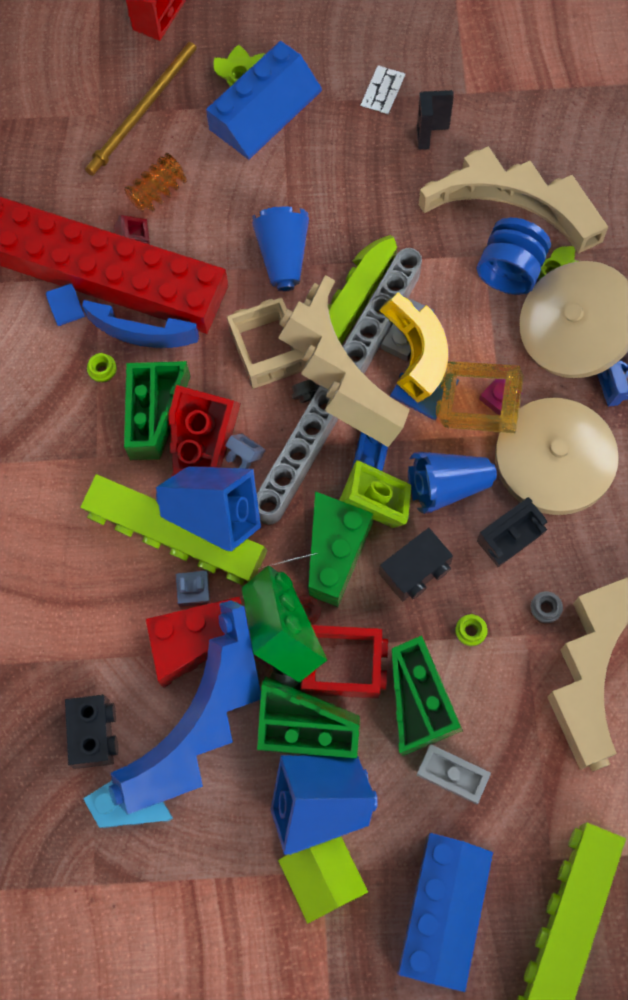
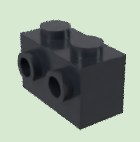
M427 528L380 564L379 574L402 602L408 597L415 599L427 589L426 583L433 578L440 580L451 570L449 565H451L453 555L434 532Z
M104 694L65 699L68 765L74 769L113 765V755H118V740L116 735L112 736L111 723L116 722L114 703H110V700Z

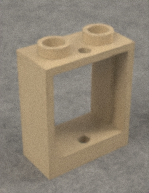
M282 297L276 300H265L256 307L239 309L232 315L227 316L229 331L252 389L302 372L306 365V362L302 361L305 353L291 345L292 351L252 364L240 333L276 320L281 321L287 310Z

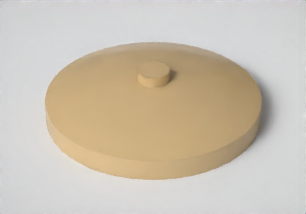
M593 261L568 263L552 270L541 278L528 294L520 315L521 339L532 359L546 371L565 378L593 376L616 364L628 352V280L613 267Z
M545 398L522 406L507 419L496 443L495 462L503 485L520 503L529 497L541 513L566 515L592 506L606 493L617 472L618 448L611 429L592 409L569 399Z

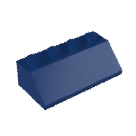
M280 40L206 109L209 130L250 160L322 91V87L303 57Z
M433 833L427 835L397 971L398 975L462 992L466 991L493 856L492 851Z

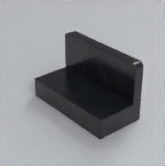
M453 90L420 92L416 126L418 150L430 148L432 130H448L450 128L454 100Z

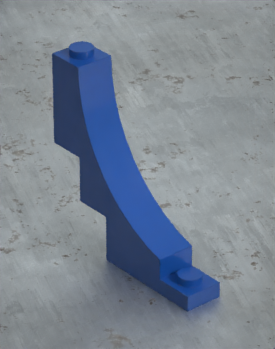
M232 600L219 604L221 614L218 620L220 628L225 635L209 640L208 657L199 688L178 724L156 747L144 756L110 773L113 785L109 786L111 800L115 806L119 805L127 814L203 787L197 755L233 743L227 711L261 700V690L243 605Z

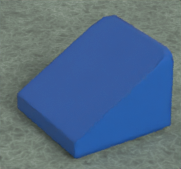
M68 284L45 293L58 326L85 317L73 284Z

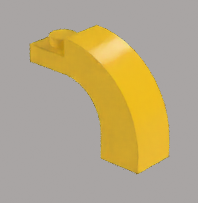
M398 292L385 302L379 311L403 332L410 344L411 361L407 370L397 381V384L419 403L432 395L442 381L448 363V345L442 325L433 311L427 305L418 311L413 307L409 299L403 297Z

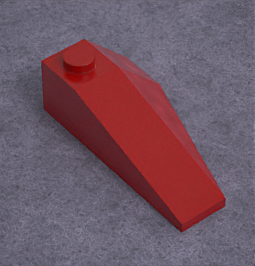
M176 385L168 414L169 425L171 426L170 453H172V476L188 466L221 468L228 448L225 445L233 434L241 403Z

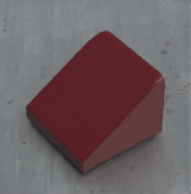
M120 215L114 224L115 234L150 244L147 219Z

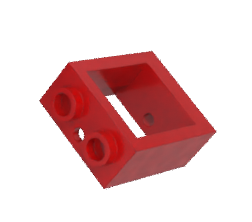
M311 625L317 639L333 638L374 641L372 684L316 681L315 670L302 680V692L309 695L379 699L380 690H386L387 670H381V658L388 657V639L382 638L383 629Z

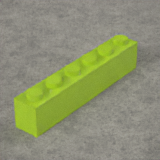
M98 474L95 475L80 507L89 513L87 518L96 523L104 525L106 521L116 524L114 530L129 537H132L133 532L144 537L143 543L159 549L162 544L171 548L170 555L187 561L188 557L194 558L199 561L198 567L211 573H215L216 569L227 573L226 579L243 586L244 581L249 582L258 574V568L261 567L268 551L263 545L246 539L233 551H226L163 519L160 516L159 505L156 499Z
M588 822L582 824L580 829L574 828L568 847L573 848L569 861H563L557 879L562 881L558 894L553 893L547 906L546 913L551 914L547 928L542 926L536 939L535 947L540 948L536 961L530 960L525 971L524 981L528 985L524 997L518 995L516 1000H575L626 838Z

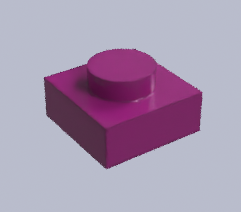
M499 375L480 394L479 400L502 418L521 398L522 392Z

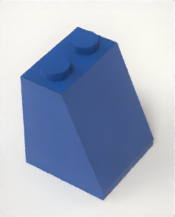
M188 466L156 487V501L159 505L160 516L163 519L226 551H233L261 528L253 469Z
M358 755L357 758L281 756L270 810L284 855L302 851L369 826L372 812L377 809L378 798L376 791L372 790L370 786L368 772L366 769H363Z

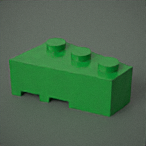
M187 361L126 363L124 448L130 460H160L171 431L168 414L176 385L187 388L191 377Z
M316 491L311 554L313 555L310 557L308 585L309 596L339 607L371 530L373 513Z
M268 565L242 587L253 654L299 683L327 661L295 592L293 583L287 574L282 571L278 572Z
M422 635L393 647L392 661L397 706L399 754L405 756L463 731V728Z
M264 677L261 686L257 750L357 758L360 729L359 715L274 679Z

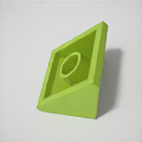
M356 460L340 501L373 513V520L391 528L405 525L408 521L411 484Z
M341 836L286 855L278 860L307 924L368 893Z

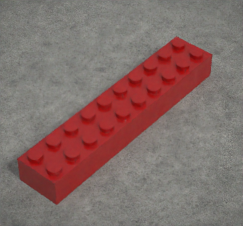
M0 197L1 267L59 286L73 284L77 292L165 321L168 318L196 323L199 332L208 334L229 286L226 269Z

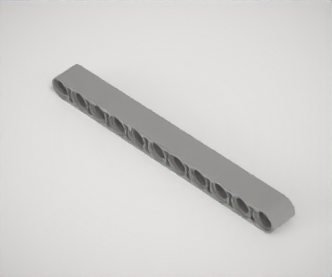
M404 248L396 255L343 346L349 357L357 356L361 358V360L354 362V364L363 374H365L393 325L384 314H378L376 311L380 310L385 302L398 292L408 299L419 280L422 257L413 248ZM411 265L413 268H405L403 266ZM396 287V288H399V289H401V290H399V291H392V290H390V288ZM365 333H371L375 336L371 338H366L362 335ZM321 385L257 492L260 522L263 524H275L282 518L338 418L320 408L321 405L328 404L330 400L325 397L328 389ZM309 428H317L320 432L316 435H309L305 431ZM296 452L306 455L301 460H293L291 458L292 454ZM281 477L291 480L286 486H280L276 483ZM268 502L276 505V508L270 512L261 509L262 505Z

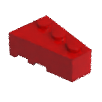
M126 0L132 30L161 41L186 0Z
M240 596L146 619L157 679L163 688L186 672L196 669L199 664L207 660L209 640L225 635L220 628L218 620L221 614L219 604L232 600L242 605Z

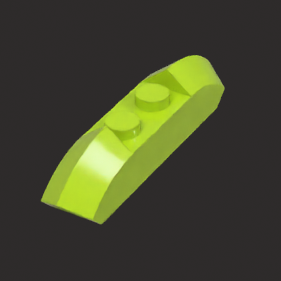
M391 235L372 242L353 259L357 268H351L346 278V285L342 290L338 289L331 304H328L330 320L341 345L364 312L397 255L396 241Z

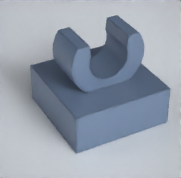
M244 434L231 435L225 445L231 449L226 456V461L228 463L233 462L236 456L239 455L242 459L239 468L248 469L251 462L261 460L266 451L265 448Z
M207 571L176 574L179 607L210 604Z

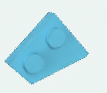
M112 781L83 798L99 828L160 821L166 822L174 819L164 801L127 814L119 805L115 806L111 800L109 786L113 785Z

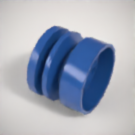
M510 217L497 221L476 268L478 276L486 284L501 292L513 295L529 293L535 286L541 266H543L551 247L550 237L539 226L524 219Z

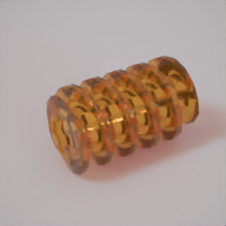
M165 153V157L161 156L157 159V164L149 166V171L141 173V179H134L132 182L133 186L128 185L124 190L129 200L137 209L143 212L144 208H147L153 212L155 207L152 201L154 200L161 205L163 200L160 194L162 193L169 198L171 193L168 187L170 186L174 190H178L179 185L176 180L178 179L182 183H186L187 178L176 159L169 153Z

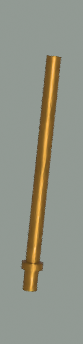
M188 42L104 146L92 154L93 159L85 167V171L89 175L94 176L101 166L107 165L109 156L197 50L194 43Z

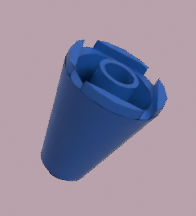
M272 207L261 210L260 217L258 218L255 214L252 216V226L272 286L277 287L278 291H291L294 289V286L300 283L309 225V214L301 208L300 213H295L292 211V207Z
M415 452L410 456V459H415L414 466H408V482L411 484V496L413 501L419 500L422 507L417 509L423 514L431 513L492 487L493 482L497 478V470L494 463H491L486 457Z

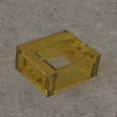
M448 361L447 370L440 382L441 389H444L442 400L439 399L436 406V416L439 417L444 428L516 433L524 378L521 367L519 365ZM457 376L506 379L501 416L452 412Z

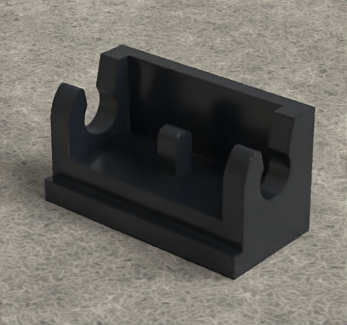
M529 497L482 530L478 536V544L497 567H500L547 531L544 526L547 523L546 518Z

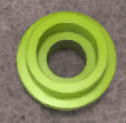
M104 353L93 355L87 364V372L90 378L97 382L109 381L117 371L115 360L110 355ZM101 366L107 367L105 371L98 372Z
M474 614L461 617L455 628L458 640L466 646L481 644L485 640L488 631L485 621ZM473 626L477 634L469 636L465 628Z

